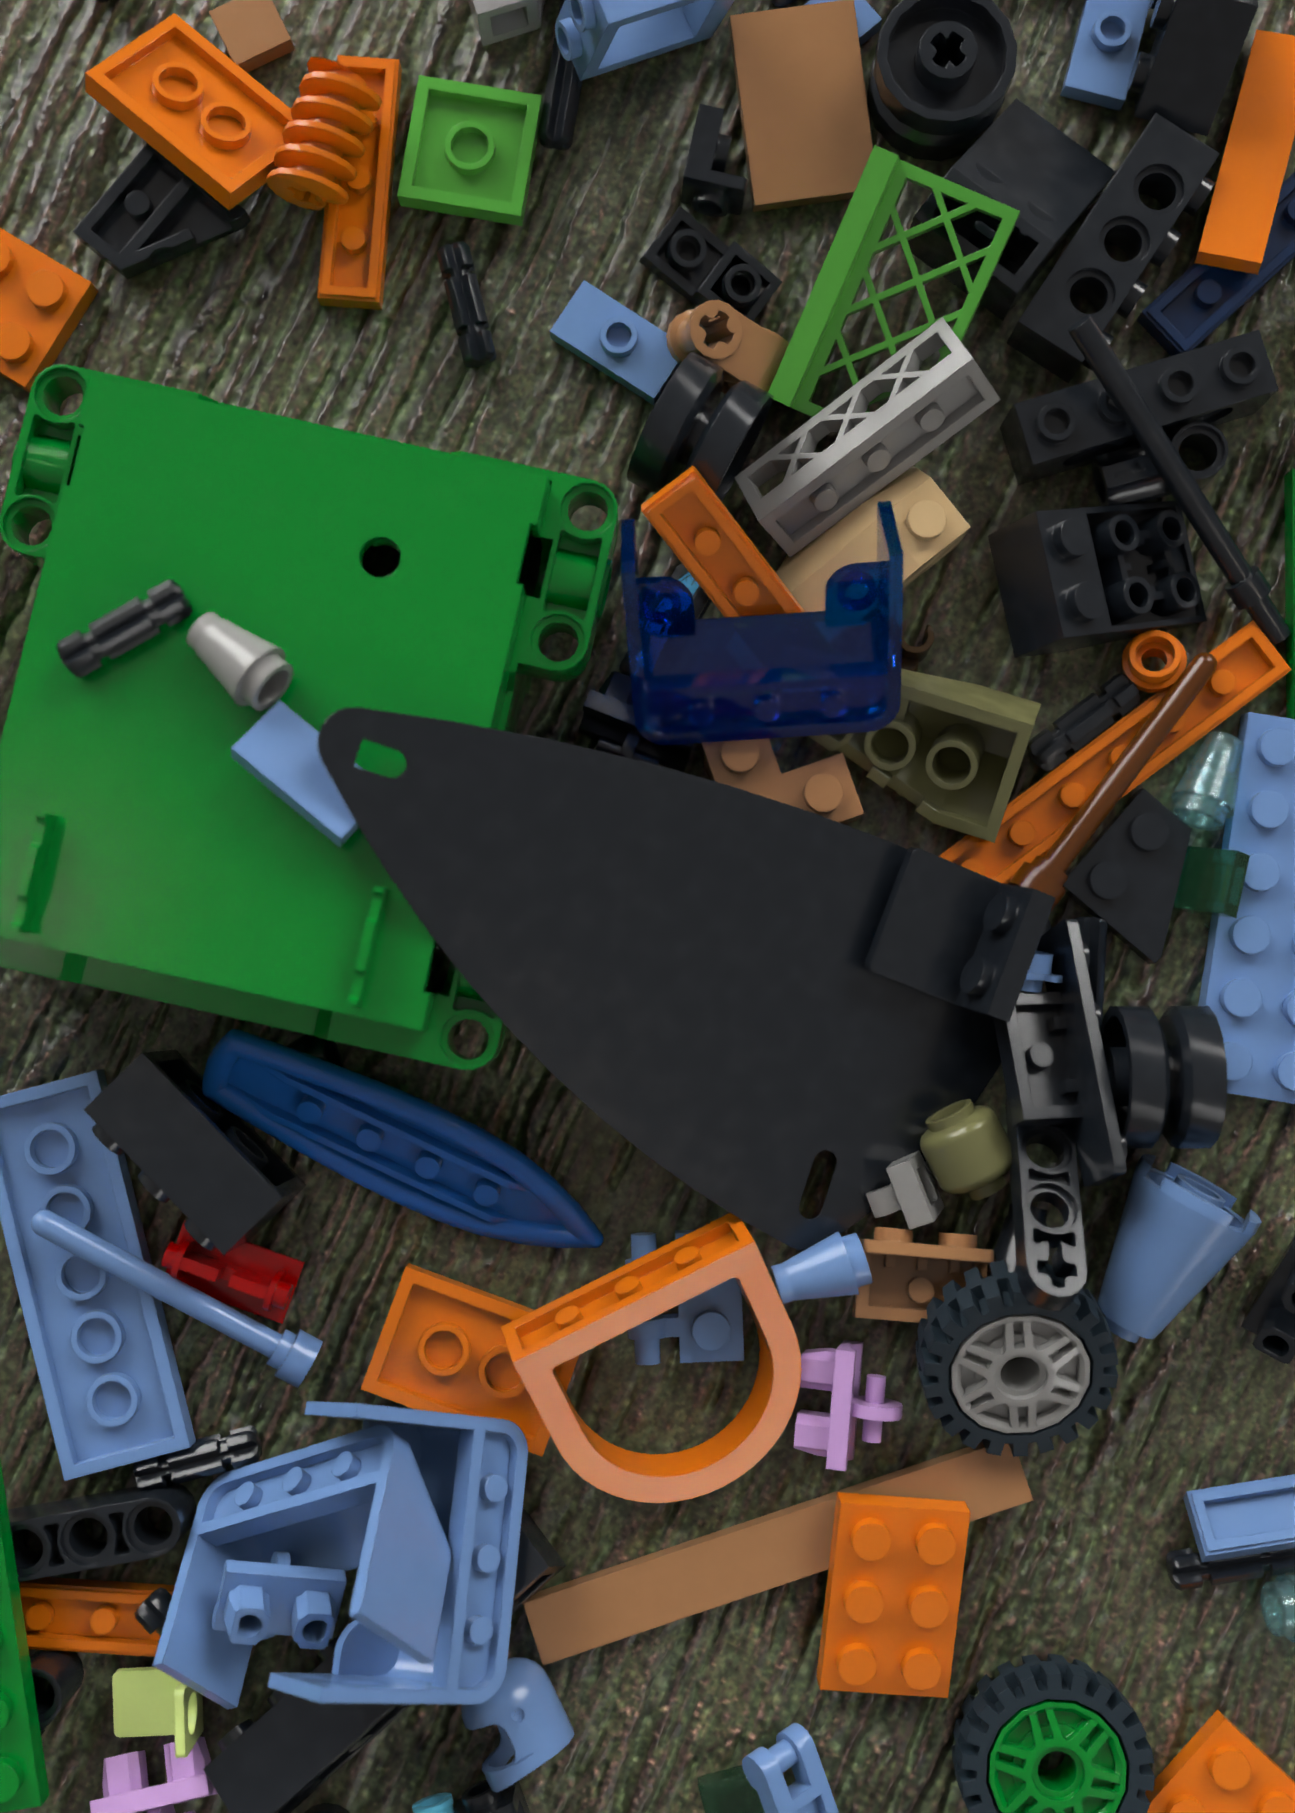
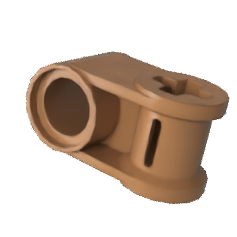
M720 300L706 301L695 307V309L686 310L675 316L669 324L666 334L667 347L672 357L679 364L691 352H695L723 368L724 384L722 393L724 395L732 386L744 380L768 392L789 345V342L780 335L759 326L735 310L730 304Z

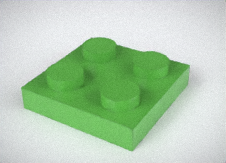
M419 75L397 193L400 206L523 226L543 108L542 95Z

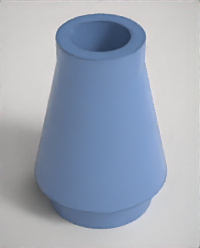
M839 1231L790 1259L770 1266L783 1304L795 1300L859 1295V1287L872 1283L869 1265L857 1233L841 1237Z

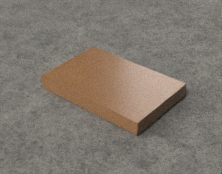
M839 0L730 15L728 25L753 212L851 199L873 150L854 0Z

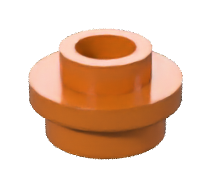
M1151 630L1135 636L1128 642L1122 654L1121 667L1123 674L1136 685L1138 690L1158 693L1169 690L1186 668L1187 655L1184 646L1176 637L1165 631ZM1149 657H1158L1163 660L1166 666L1160 671H1149L1143 667L1142 662Z

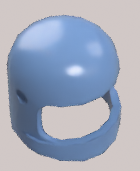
M508 1658L504 1681L498 1692L491 1699L481 1704H461L462 1719L466 1729L475 1730L490 1725H497L500 1733L499 1746L482 1763V1771L492 1792H500L537 1769L557 1755L569 1744L574 1736V1728L550 1678L543 1667L536 1661L528 1658ZM514 1755L513 1760L507 1764L509 1759Z

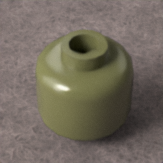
M965 1099L952 1103L927 1118L925 1123L928 1129L921 1137L920 1147L940 1188L944 1192L954 1195L969 1193L972 1200H980L995 1194L1006 1185L1003 1175L1011 1169V1143L993 1108L983 1105L974 1106L971 1099Z

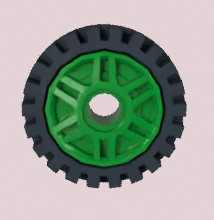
M1036 1654L1021 1656L1023 1662L1021 1666L1014 1668L1010 1661L998 1666L1000 1675L997 1678L991 1680L986 1674L976 1684L979 1691L978 1695L975 1698L969 1694L967 1695L961 1706L964 1717L962 1720L956 1718L953 1730L956 1744L952 1745V1760L962 1798L970 1813H1147L1150 1802L1145 1791H1154L1155 1775L1149 1765L1154 1763L1152 1748L1146 1738L1147 1734L1132 1706L1114 1684L1101 1672L1095 1673L1088 1664L1075 1658L1073 1663H1068L1062 1655L1048 1654L1047 1661H1040ZM1053 1751L1065 1753L1062 1763L1056 1768L1050 1770L1038 1768L1041 1759L1046 1754Z

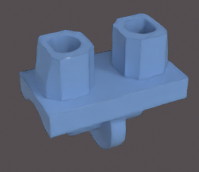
M274 1551L270 1563L226 1559L220 1592L212 1615V1630L227 1631L231 1643L256 1645L259 1641L265 1639L267 1634L293 1636V1641L298 1644L299 1648L323 1650L328 1646L329 1639L333 1637L347 1583L345 1570L291 1565L290 1553L283 1551Z

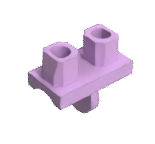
M844 1340L837 1349H806L801 1355L802 1372L800 1387L831 1391L832 1399L830 1413L804 1409L797 1413L794 1448L816 1456L827 1457L826 1469L846 1471L847 1462L854 1459L857 1418L863 1419L862 1441L868 1443H881L883 1422L899 1421L902 1419V1403L885 1398L886 1376L867 1374L865 1396H859L864 1342Z
M199 1737L187 1758H176L175 1742L165 1744L164 1755L167 1783L149 1787L145 1750L105 1758L103 1761L102 1779L103 1798L90 1801L91 1813H140L147 1811V1813H176L174 1804L218 1794L203 1770L211 1762L205 1737ZM192 1810V1811H188V1812H184V1813H196V1812H195L194 1810Z

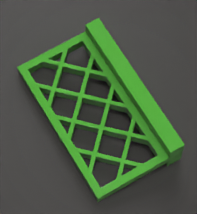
M874 145L768 393L774 396L773 400L808 416H815L824 409L811 402L821 378L846 367L852 385H855L859 382L854 363L888 349L892 356L898 352L897 345L916 338L940 318L935 320L923 284L959 269L964 279L968 296L962 309L945 315L943 318L947 324L955 322L952 330L962 342L1020 216V211L900 160L899 155ZM907 181L933 191L941 215L904 231L896 206ZM942 196L964 206L948 212ZM975 211L1001 221L990 246L963 257L951 223L952 221ZM892 218L897 234L881 241ZM945 225L957 260L920 275L908 240ZM901 244L913 279L877 294L869 273L871 263L876 254ZM984 259L972 283L967 266ZM865 281L870 297L854 303ZM917 288L929 323L892 337L881 302ZM873 306L886 341L850 355L842 333L847 318ZM836 343H838L843 359L828 364ZM946 345L939 349L940 357L937 363L951 354ZM883 392L869 403L866 412H871L869 406L888 399L891 392Z

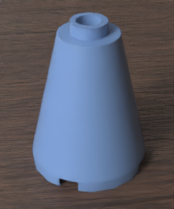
M1150 1154L1142 1155L1135 1167L1097 1300L1099 1308L1105 1315L1110 1331L1132 1343H1136L1140 1337L1155 1339L1255 1235L1262 1223L1259 1216L1251 1209L1245 1219L1231 1210L1237 1198L1188 1169L1173 1162H1170L1165 1172L1152 1168L1156 1156Z

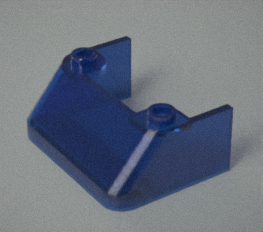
M891 501L877 502V562L852 563L835 571L825 586V611L695 620L693 596L686 585L677 579L665 576L639 578L635 519L621 520V576L634 720L638 731L647 740L661 745L861 733L884 728L895 719L901 706L903 550Z

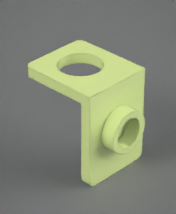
M156 1667L117 1669L112 1676L115 1736L121 1738L175 1735L176 1758H187L204 1730L203 1695Z

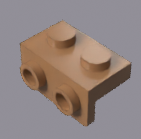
M874 1227L873 1240L860 1239L871 1272L872 1283L859 1287V1295H853L852 1317L919 1323L921 1318L928 1319L926 1307L933 1297L944 1302L942 1287L952 1279L962 1288L965 1287L964 1272L975 1267L979 1269L983 1278L987 1277L988 1263L994 1262L995 1250L978 1249L977 1235L939 1232L938 1245L912 1243L913 1230Z

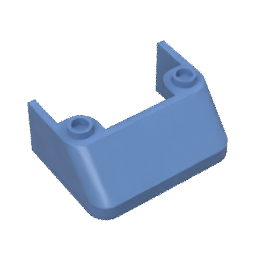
M306 1401L305 1415L363 1421L362 1429L375 1425H385L409 1443L449 1543L451 1561L433 1662L421 1664L354 1620L345 1627L337 1640L332 1673L270 1672L268 1687L318 1703L481 1704L488 1701L500 1689L507 1669L528 1460V1445L524 1433L518 1425L506 1419L361 1403Z
M375 1425L225 1472L207 1487L197 1506L153 1662L154 1667L227 1710L237 1708L253 1645L231 1643L227 1631L212 1630V1615L218 1600L226 1559L270 1563L274 1551L289 1552L291 1565L344 1569L345 1571L358 1568L349 1616L421 1664L433 1662L451 1561V1550L411 1447L405 1439L385 1425ZM267 1634L265 1639H269L271 1637H274L275 1635Z

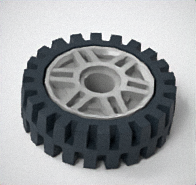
M1004 1260L990 1262L991 1276L985 1278L982 1277L977 1267L964 1272L965 1287L962 1288L953 1279L942 1287L944 1302L933 1297L926 1307L928 1319L921 1318L918 1325L919 1341H916L917 1365L924 1395L935 1419L940 1418L943 1429L952 1437L959 1433L964 1445L976 1449L982 1440L986 1453L1001 1456L1004 1444H1009L1013 1457L1028 1456V1443L1037 1442L1040 1453L1055 1450L1051 1437L1058 1434L1066 1444L1072 1442L1079 1437L1075 1423L1078 1422L1087 1429H1090L1098 1421L1095 1407L1103 1410L1107 1409L1112 1400L1109 1388H1116L1118 1373L1115 1366L1119 1365L1117 1351L1108 1323L1094 1296L1087 1288L1085 1290L1082 1288L1068 1307L1058 1311H1047L1034 1306L1020 1291L1017 1279V1265L1015 1272H1009ZM1045 1264L1040 1273L1050 1276L1052 1286L1060 1287L1064 1281V1278L1054 1275L1052 1265Z

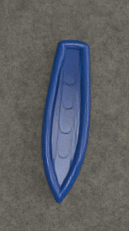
M239 1029L229 1030L219 1040L207 1059L202 1080V1094L207 1099L303 1155L392 1202L435 1221L470 1233L516 1244L551 1248H598L604 1241L603 1234L586 1211L554 1177L516 1148L485 1129L437 1105L344 1067Z

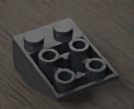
M1017 98L963 154L944 177L949 181L1020 211V216L980 301L983 307L1002 321L1116 173L1115 170ZM933 192L913 217L910 228L941 215ZM942 196L948 212L964 206ZM979 211L952 221L951 223L963 257L990 246L1001 221ZM945 225L908 240L912 254L933 270L957 260ZM984 259L967 266L972 283ZM960 269L943 276L968 295Z
M1176 500L1035 511L988 535L1015 658L1066 652L1133 638L1151 630L1167 631L1207 621L1182 509Z

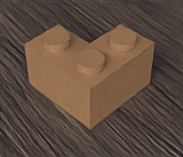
M760 713L698 734L697 748L709 780L776 800L844 825L857 821L864 814L843 753L781 774Z

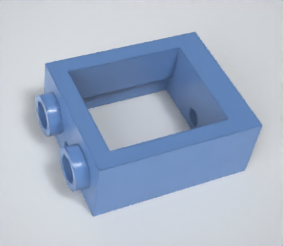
M565 0L555 23L556 41L562 56L567 61L572 60L580 81L711 38L735 0Z

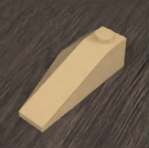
M912 466L792 557L787 555L775 573L817 626L826 641L833 645L955 549L971 526L934 480L915 466ZM735 633L727 645L726 651L765 698L772 693L775 681L740 636Z

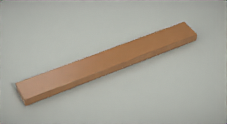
M981 1442L976 1449L966 1447L538 1591L523 1606L542 1665L544 1666L828 1570L837 1492L965 1501L970 1510L969 1522L1033 1501L1019 1456L1013 1457L1009 1444H1004L1001 1456L988 1454L983 1442Z

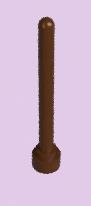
M1202 652L1191 660L1044 858L1036 856L1031 864L1024 862L1008 884L1034 888L1055 897L1056 899L1051 909L1052 912L1066 893V890L1063 888L1064 883L1068 879L1065 871L1215 673L1217 661L1212 654Z

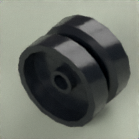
M903 0L891 10L879 33L875 58L869 75L867 105L874 127L891 147L914 159L944 161L963 155L994 123L1015 74L1017 43L1009 19L992 0Z
M695 352L690 353L681 362L667 383L647 419L629 463L627 480L652 494H656L677 478L684 467L683 472L694 465L721 502H723L735 482L734 477L743 468L762 430L774 396L744 380L732 386L716 408L724 384L723 368Z
M1110 1006L1103 1018L1102 1044L1106 1064L1110 1066L1114 1076L1113 1100L1118 1126L1125 1135L1127 1148H1152L1161 1134H1163L1171 1147L1212 1148L1219 1140L1225 1119L1227 1062L1221 1029L1217 1017L1209 1006H1168L1158 1020L1150 1006Z

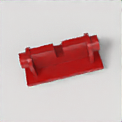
M184 1222L176 1243H169L161 1262V1266L167 1268L166 1273L170 1274L171 1277L185 1282L222 1303L281 1324L284 1323L305 1264L304 1261L250 1242H245L225 1255L217 1247L210 1251L201 1246L189 1234Z

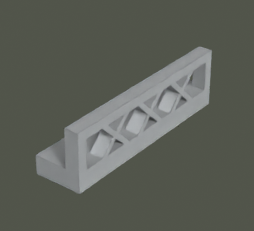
M942 317L734 478L758 522L787 555L792 557L1001 399L973 357ZM946 345L951 354L930 370L919 371L924 360ZM883 392H891L888 402L875 412H866L869 403ZM830 432H838L833 444L822 452H814L817 443ZM787 471L782 483L765 496L761 495L758 488L778 472Z

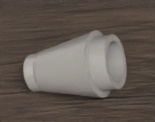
M208 612L202 615L192 625L187 634V645L196 652L198 657L239 706L250 705L257 711L265 710L280 699L292 681L294 670L286 662V654L283 649L226 619H222L215 612Z

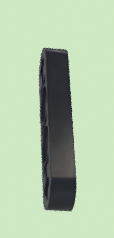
M1006 1097L1007 1135L1011 1143L1012 1152L1010 1180L1017 1279L1020 1291L1037 1308L1047 1311L1062 1310L1071 1305L1086 1283L1087 1277L1076 1147L1072 1124L1012 1126L1008 1098ZM1037 1143L1046 1145L1056 1154L1059 1162L1058 1166L1055 1168L1039 1167L1028 1157L1026 1146ZM1040 1201L1051 1203L1061 1212L1064 1224L1058 1228L1043 1226L1033 1217L1030 1209L1031 1204ZM1057 1248L1052 1256L1054 1275L1064 1278L1060 1287L1052 1286L1050 1276L1040 1273L1049 1258V1249Z

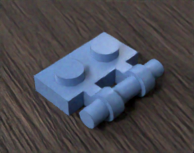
M675 1230V1240L694 1230ZM641 1232L631 1234V1258L625 1260V1265L657 1249L656 1233ZM731 1278L679 1304L678 1313L660 1314L628 1330V1338L634 1340L635 1364H660V1339L666 1337H679L680 1363L744 1361L742 1292L736 1279Z

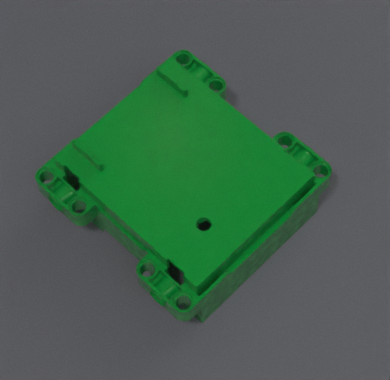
M55 364L45 368L36 376L30 390L20 436L13 452L11 473L0 514V533L3 540L15 552L32 564L42 568L0 742V967L308 1034L334 1042L460 1070H474L491 1063L498 1056L502 1048L507 1026L473 989L451 960L440 994L425 992L436 941L395 885L361 829L358 827L338 847L231 758V748L278 701L261 711L255 710L250 705L239 706L198 657L196 652L187 645L186 638L190 628L197 619L208 612H215L222 619H226L283 649L286 654V662L293 667L294 673L289 687L279 700L318 732H320V728L325 720L335 711L346 707H360L455 721L516 733L525 695L529 693L532 677L554 682H567L577 678L588 665L598 621L602 617L613 568L612 559L619 531L618 504L613 492L605 484L592 479L464 451H439L221 403L200 393L82 367ZM73 394H83L80 407L74 413L60 415V407L67 397ZM584 506H596L607 515L605 522L599 528L592 531L578 529L570 520L573 514ZM51 520L49 536L42 543L30 545L29 535L32 528L38 522ZM529 534L540 538L542 544L539 573L532 597L526 596L524 586L518 584ZM371 545L374 548L380 545H388L401 553L399 566L391 575L374 577L364 571L363 556ZM166 580H174L181 586L192 606L193 612L189 617L171 627L167 623L160 625L161 633L113 660L109 656L102 658L103 666L83 677L71 674L65 667L56 649V645L60 640L78 630L82 634H86L90 631L88 624L137 596L141 601L149 598L148 590ZM555 633H567L578 641L575 654L562 662L549 660L541 653L544 641ZM362 739L355 761L362 769L388 778L399 777L405 771L406 760L401 752ZM467 1019L480 1022L486 1028L488 1034L486 1050L477 1058H468L461 1055L453 1042L457 1026Z

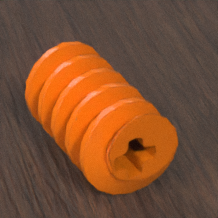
M311 56L307 62L309 73L304 75L299 84L301 97L294 101L290 110L293 121L287 123L282 133L285 145L280 146L274 155L277 169L270 171L266 182L276 195L288 203L304 209L318 211L322 210L327 205V202L340 205L347 203L349 195L347 191L335 183V179L353 181L356 178L357 171L355 167L344 160L343 156L361 158L366 150L364 144L351 135V133L368 135L372 132L374 127L372 120L359 110L377 111L380 109L382 101L380 96L367 87L366 82L348 67L327 58Z

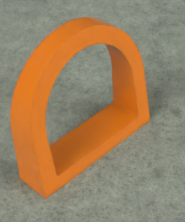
M728 1213L501 1327L512 1362L563 1459L580 1477L594 1487L626 1500L643 1503L678 1502L709 1494L738 1479L753 1468L777 1442L792 1416L799 1394L802 1367L796 1333L755 1240L743 1221L732 1213ZM731 1278L736 1279L756 1324L760 1348L759 1365L755 1383L747 1401L736 1417L723 1430L707 1441L686 1450L667 1454H646L618 1447L604 1440L585 1424L572 1405L554 1369L556 1366Z

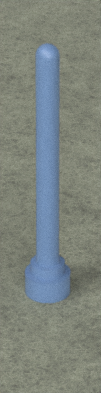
M49 1210L37 1212L31 1220V1228L38 1236L268 1357L266 1364L276 1369L274 1376L296 1388L300 1386L318 1355L323 1343L322 1340L301 1329L296 1334L287 1329L280 1334Z

